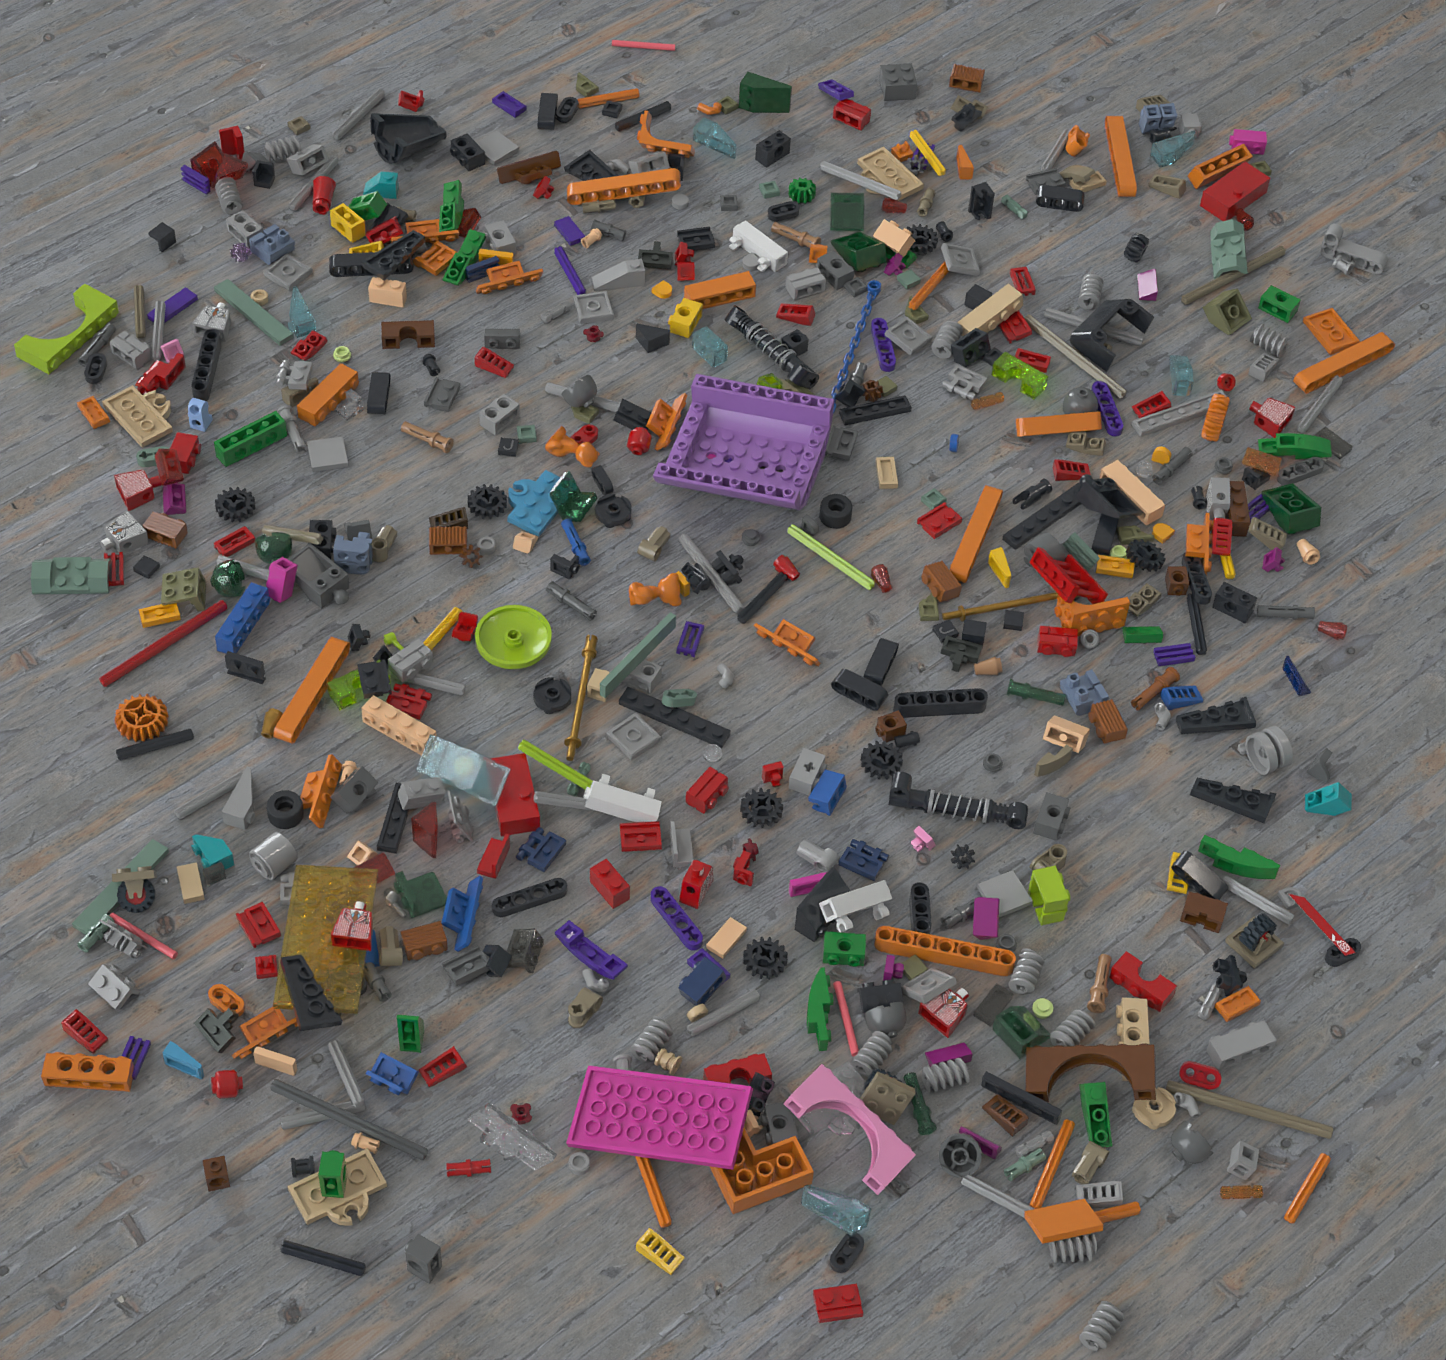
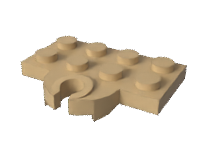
M885 147L877 149L859 158L857 164L863 169L862 176L901 191L902 196L899 200L922 190L924 184ZM866 188V191L870 193L879 194Z
M132 385L102 401L105 409L142 448L173 432L172 426L165 420L171 413L170 400L166 401V396L156 393V390L142 395Z
M368 1148L345 1159L347 1181L344 1198L323 1197L321 1195L319 1172L288 1186V1191L307 1225L325 1216H328L332 1222L338 1225H353L351 1217L346 1215L349 1210H356L360 1221L364 1219L369 1209L368 1196L387 1187V1182Z

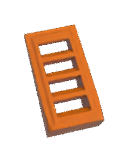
M959 145L956 155L959 178L971 180L974 171L973 164L963 146Z

